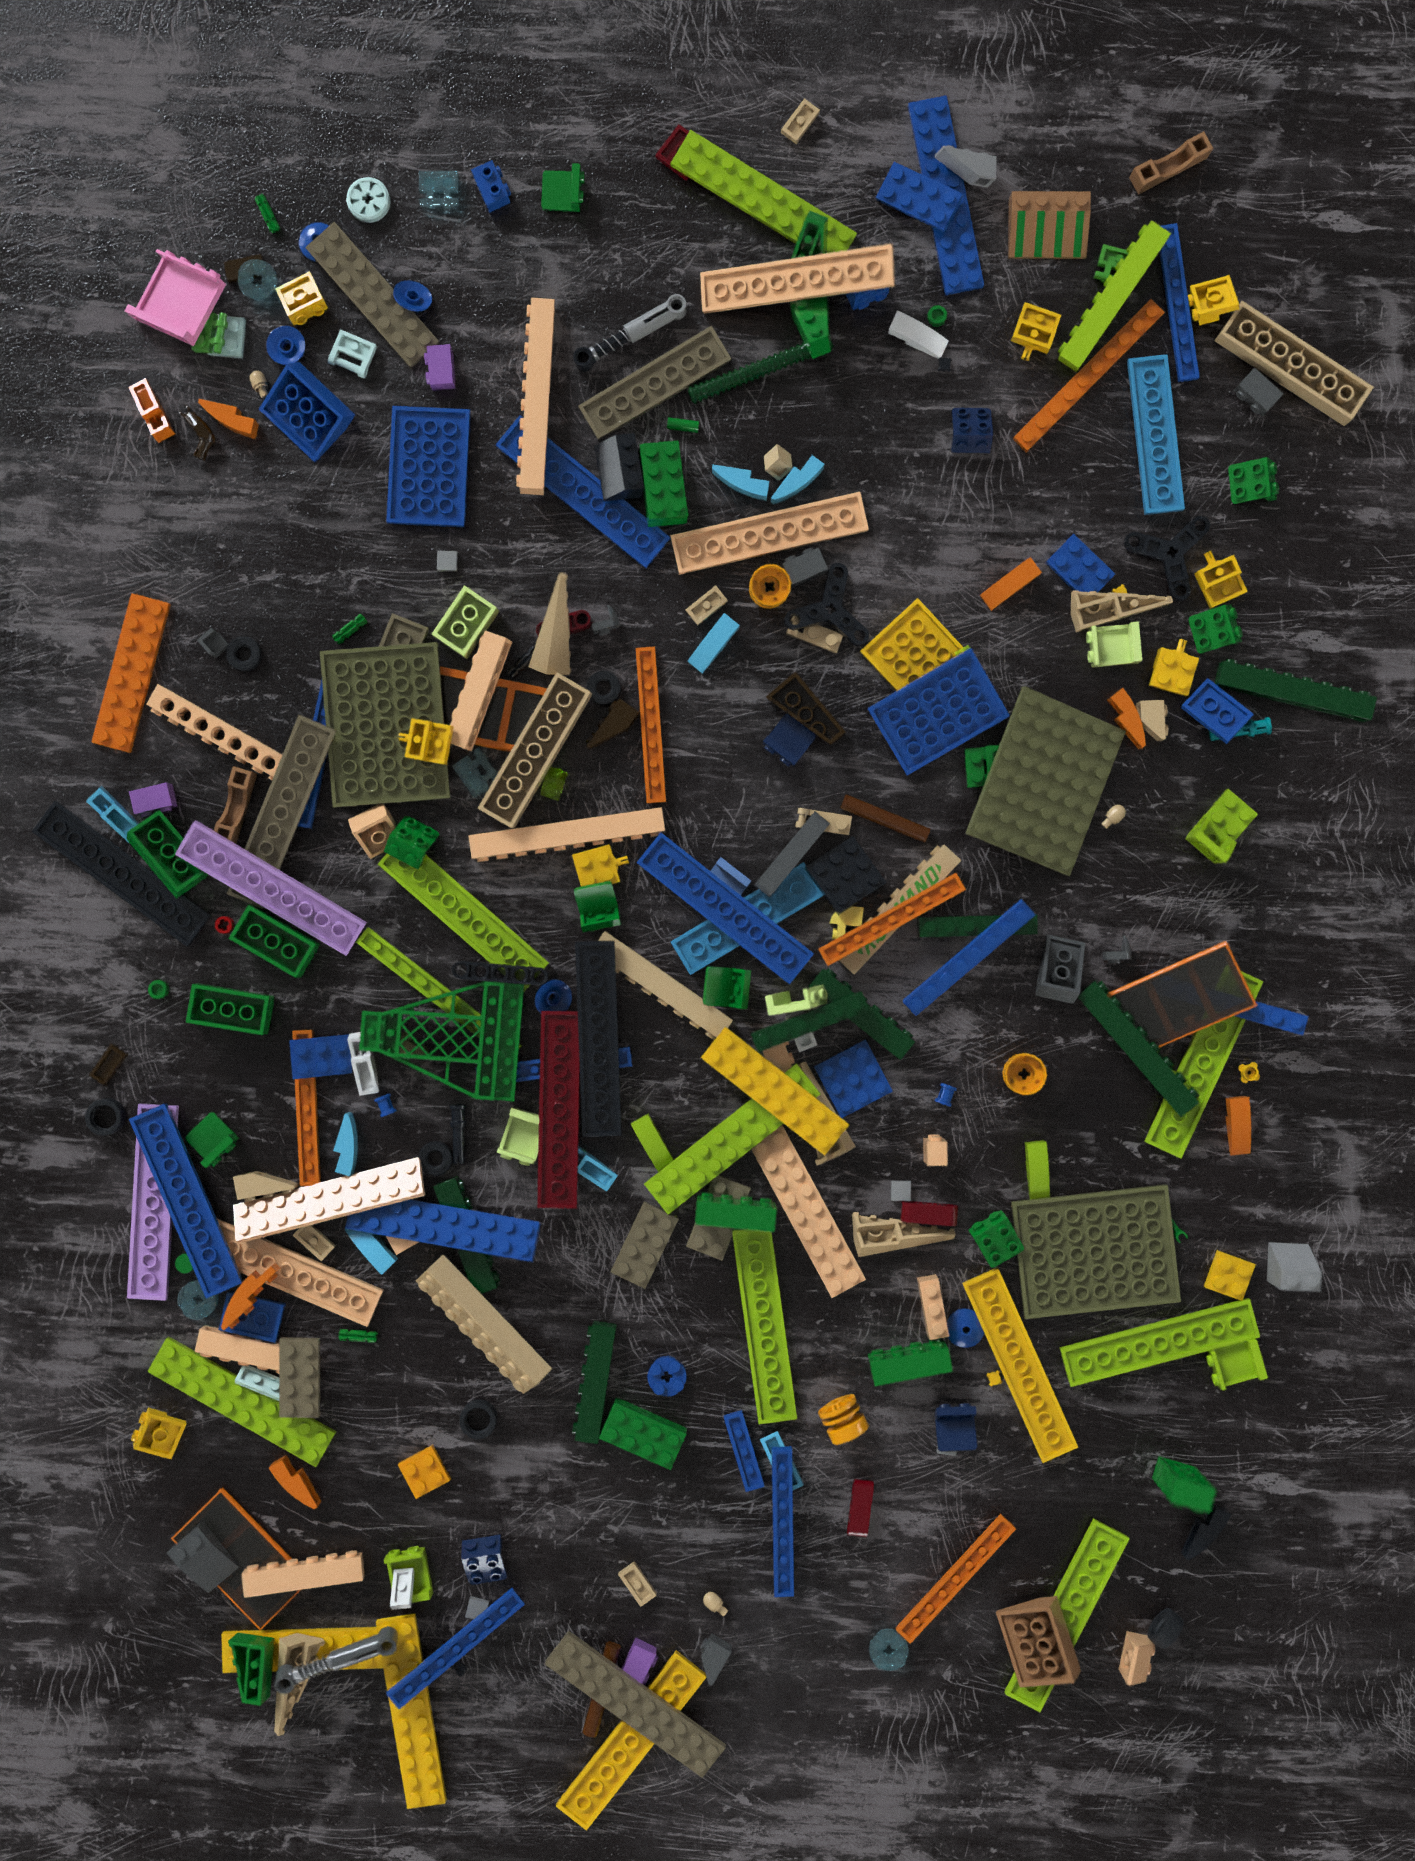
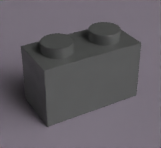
M1256 368L1233 390L1241 401L1247 402L1251 406V410L1261 416L1283 395Z
M813 547L808 548L802 552L803 555L798 557L793 555L785 559L782 568L790 577L791 588L827 573L828 567L819 547L816 549Z

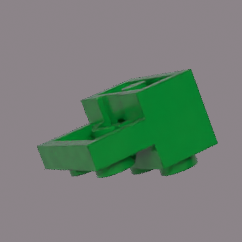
M999 745L964 749L967 788L984 787ZM984 760L986 764V774L984 772Z

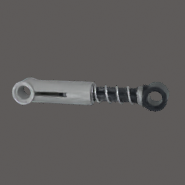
M680 294L671 295L666 302L623 325V331L619 330L618 334L611 335L607 340L603 339L602 343H596L595 346L576 349L573 354L576 368L581 372L590 371L594 364L600 360L601 356L608 355L607 353L612 350L615 351V348L623 347V344L626 342L633 344L673 320L682 319L687 311L685 298ZM679 304L682 307L679 310H674L672 306ZM583 356L589 358L585 363L579 362V359Z

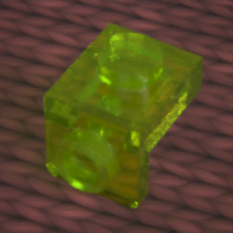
M550 768L545 776L540 795L559 801L568 773L560 768Z

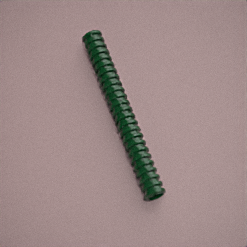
M830 338V348H831V350H832V349H833V344H832V340H831V338ZM802 342L800 346L797 344L795 348L793 346L790 347V350L779 351V354L774 353L772 357L769 355L767 359L762 358V361L756 360V363L751 362L749 366L746 364L744 368L741 366L739 370L734 369V372L728 371V374L723 373L721 377L718 375L716 379L711 378V381L705 380V383L700 382L698 386L695 384L693 388L690 386L688 387V393L691 401L696 404L698 400L701 402L703 398L708 399V396L714 397V394L719 395L721 391L724 393L726 389L729 391L731 387L736 388V385L742 386V383L747 384L749 380L752 382L754 378L759 379V376L770 375V372L775 373L777 369L780 371L782 367L787 368V365L793 366V363L803 362L805 358L808 360L811 355L805 343Z

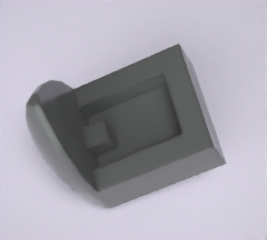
M607 605L610 619L592 623L594 633L599 634V636L607 635L610 633V630L620 627L619 618L610 605Z
M1123 936L1122 951L1102 952V959L1108 960V963H1120V959H1132V950L1127 937Z

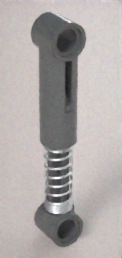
M384 1627L379 1631V1634L333 1650L326 1658L322 1657L321 1660L317 1659L316 1662L312 1660V1663L309 1664L307 1662V1665L302 1664V1667H294L289 1664L282 1665L277 1670L274 1687L277 1692L287 1694L294 1689L295 1685L305 1681L306 1678L310 1679L311 1676L315 1677L316 1674L320 1675L321 1672L325 1673L326 1670L338 1671L378 1655L390 1656L396 1651L398 1633L392 1627Z

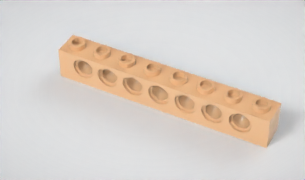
M157 684L146 704L152 707L151 712L158 716L166 715L169 717L167 721L176 726L180 723L185 726L184 730L194 736L196 733L201 735L202 741L209 745L215 743L219 746L218 750L227 755L229 752L236 755L235 760L242 764L250 763L253 765L251 769L260 774L264 771L269 774L268 778L273 780L282 758L281 753ZM173 702L174 709L172 711H168V704ZM190 711L191 718L185 721L184 715ZM207 721L208 727L202 731L201 724ZM220 731L225 733L222 740H218L217 737ZM240 740L242 743L241 748L235 750L234 744ZM257 750L258 757L253 760L251 758L252 751ZM271 759L275 760V767L273 769L268 768V762Z

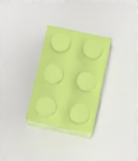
M464 585L432 632V635L468 659L479 643L480 637L484 635V632L487 631L500 611L496 606Z

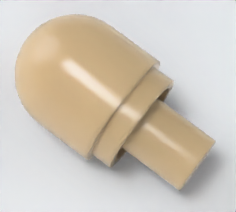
M254 371L250 375L251 385L256 392H259L261 398H266L268 395L266 390L268 382L265 375L260 371Z
M1114 805L1105 815L1107 818L1101 823L1102 826L1107 829L1112 823L1114 825L1119 823L1125 817V808L1122 805Z
M708 1592L704 1595V1605L711 1612L715 1613L717 1611L722 1616L728 1612L722 1605V1599L716 1593Z

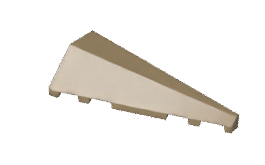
M564 573L558 575L529 664V668L544 674L555 675L559 673L561 675H569L571 673L569 609H567L568 592L566 588L567 575Z
M1078 590L1071 592V617L1077 633L1089 629L1091 626H1100L1173 603L1172 596H1146L1112 592L1096 593L1095 591L1078 592Z
M807 1063L798 1064L821 1093L817 1099L835 1112ZM846 1130L826 1155H823L816 1149L818 1158L815 1160L816 1165L841 1156L856 1147Z
M853 1212L852 1214L853 1238L858 1257L952 1240L956 1235L954 1229L948 1231L937 1229V1226L934 1225L925 1227L919 1226V1223H907L899 1219H878L875 1215L870 1217L861 1216L858 1212Z
M300 1633L279 1638L278 1669L285 1664L302 1667V1664L307 1665V1662L310 1664L312 1660L316 1662L320 1646H324V1639ZM307 1678L305 1681L295 1685L290 1693L281 1694L276 1692L274 1732L277 1736L285 1733V1724L293 1715V1706L295 1702H299L308 1682Z

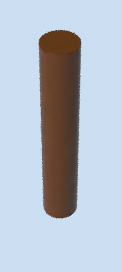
M847 794L840 809L923 843L926 842L931 830L928 827Z
M606 1642L603 1656L617 1664L621 1646L615 1642ZM592 1698L582 1733L594 1738L598 1735L605 1707Z

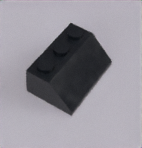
M635 433L614 435L596 444L594 448L603 502L642 498L644 485Z

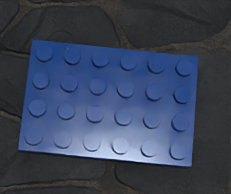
M392 406L386 520L388 524L465 527L470 409Z
M971 647L868 707L870 714L906 775L911 774L1010 716Z

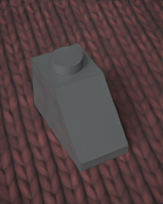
M711 1633L708 1639L705 1638L700 1649L702 1650L701 1658L708 1684L712 1686L731 1654V1644Z

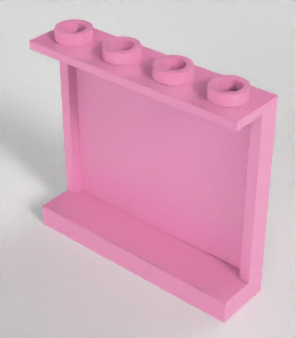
M157 249L156 252L162 257L137 307L135 308L128 304L125 312L145 325L194 346L226 283L220 279V274L211 269L208 272L198 263L192 265L184 257L179 259L168 250L163 252Z

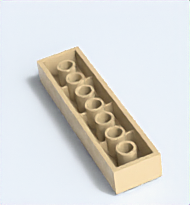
M1243 301L1239 304V310H1235L1214 340L1343 426L1354 418L1374 388Z
M559 673L555 674L480 803L479 810L515 829L592 696L590 691Z
M444 1255L435 1261L416 1280L419 1288L423 1292H427L432 1298L433 1303L440 1306L445 1311L446 1316L459 1326V1330L471 1338L474 1346L481 1349L486 1354V1358L499 1368L500 1373L513 1382L516 1390L522 1393L527 1392L536 1386L552 1369Z

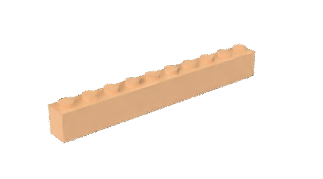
M531 298V305H527V317H530V324L526 323L525 335L529 336V342H525L524 354L528 355V358L523 363V373L527 374L526 380L522 381V392H525V399H521V411H524V418H520V430H523V437H519V449H522V456H518L517 468H521V473L516 477V487H520V494L544 495L555 299Z
M661 807L468 836L472 859H477V862L489 861V857L495 856L497 860L506 859L508 854H516V857L526 856L529 851L541 854L546 853V849L554 848V851L566 850L565 846L573 845V848L585 847V843L591 842L593 846L604 844L605 840H612V843L623 842V838L631 837V840L643 839L642 835L650 834V837H657L660 832L666 831Z

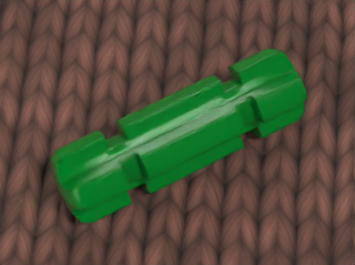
M263 194L256 196L255 201L271 233L278 231L280 227L266 197Z
M362 614L357 615L354 621L351 620L340 629V632L337 631L332 636L335 642L341 644L345 641L344 638H349L359 630L360 626H364L367 623L366 618Z
M341 1329L338 1338L340 1341H347L349 1339V1341L353 1342L367 1341L368 1343H375L377 1341V1332L369 1331L367 1333V1331L362 1330L348 1331L347 1329Z

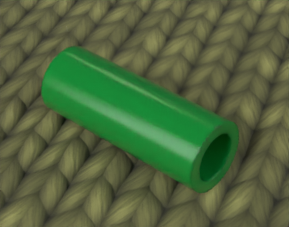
M668 417L667 429L698 433L699 421Z

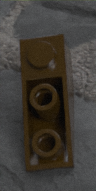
M621 699L618 702L614 701L608 709L610 711L606 718L602 717L599 721L597 732L595 734L592 732L586 740L588 743L586 747L591 750L628 731L640 713Z

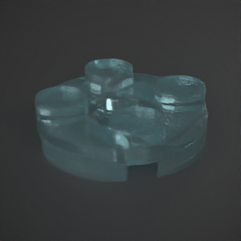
M252 259L241 265L238 271V286L244 295L255 300H264L274 294L278 285V279L274 268L268 262ZM255 274L257 276H262L261 285L258 283H253V281L255 280L253 276Z
M194 1280L187 1283L180 1290L177 1303L187 1318L200 1320L209 1316L216 1309L218 1295L216 1294L206 1299L199 1281ZM197 1295H200L203 1300L199 1305L196 1304V1300H193V1297H197Z
M880 1630L871 1639L869 1644L871 1660L878 1669L892 1671L905 1665L909 1653L907 1641L896 1630ZM888 1645L891 1646V1649H894L891 1654L883 1651L887 1649Z

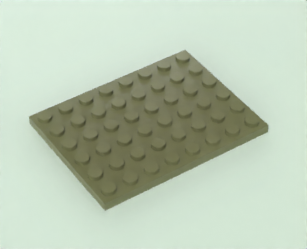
M438 643L320 651L326 726L337 730L328 751L333 807L450 799L448 761L447 765L406 758L407 742L398 740V737H402L398 736L399 733L409 734L412 718L445 724Z
M1022 687L965 834L1058 873L1070 876L1126 731L1028 687Z
M1168 1185L1011 1201L1014 1230L1024 1246V1250L1017 1254L1025 1319L1181 1302Z

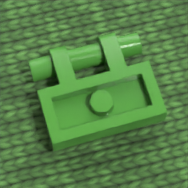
M1103 244L1097 266L1104 267V272L1096 271L1094 279L1105 283L1109 275L1114 276L1110 274L1111 269L1117 271L1114 268L1121 258L1125 260L1128 256L1127 250Z
M211 312L195 345L191 348L192 351L196 353L212 354V352L221 354L222 347L225 345V329L228 327L226 313L220 312L217 315Z

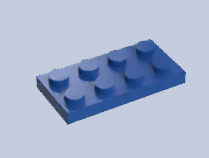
M893 162L876 196L877 201L944 233L963 198L962 193L896 162Z

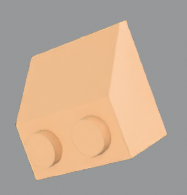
M377 804L348 819L352 834L370 859L384 852L389 835L397 827L392 815L384 804Z
M1126 1631L1119 1671L1127 1685L1146 1682L1147 1675L1151 1673L1150 1660L1151 1656L1155 1654V1644L1148 1638V1635Z

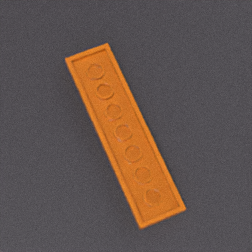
M131 593L91 743L131 753L171 606L170 603Z

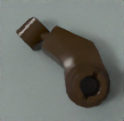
M185 405L188 412L183 414L179 411V413L185 418L199 439L193 456L205 461L210 447L216 443V438L205 421L193 412L188 405Z

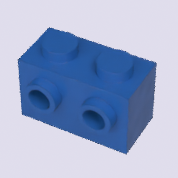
M491 160L471 169L473 178L489 213L510 204L509 195H511L507 183L503 184L501 181L503 174L499 165L495 167Z

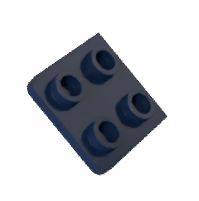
M953 408L951 453H990L993 439L991 410L989 408Z
M785 714L769 736L767 735L764 739L763 744L765 745L764 749L773 755L775 753L781 757L779 760L788 767L789 765L794 767L816 736L792 716Z
M970 1403L959 1404V1407H951V1404L939 1405V1408H936L934 1412L938 1450L940 1452L975 1450L977 1448L974 1419L977 1414L976 1406H971Z
M501 1535L462 1541L461 1560L469 1584L500 1581L507 1578V1572L502 1559Z

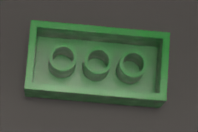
M679 440L640 444L639 460L644 485L643 492L648 527L687 524L688 511Z
M160 810L127 831L128 842L176 899L208 877L207 873L175 855L183 841V837Z
M254 905L247 906L228 938L295 978L302 977L321 945Z
M200 983L192 984L186 1023L266 1035L269 1034L275 996Z
M702 1193V1195H697L695 1225L775 1232L777 1208L775 1202H772V1199L760 1198V1201H756L748 1196L734 1199L732 1195L722 1194L721 1197H713L712 1193Z
M940 1338L929 1340V1343L923 1344L921 1342H913L907 1347L897 1345L891 1347V1350L886 1351L876 1349L868 1354L871 1375L875 1386L953 1372L949 1349L945 1341Z
M616 1397L600 1432L599 1439L671 1470L685 1439L687 1428Z
M1158 1456L1152 1479L1162 1490L1161 1492L1166 1495V1498L1170 1500L1171 1504L1179 1508H1183V1505L1190 1507V1510L1202 1514L1203 1511L1210 1513L1216 1489L1198 1468Z

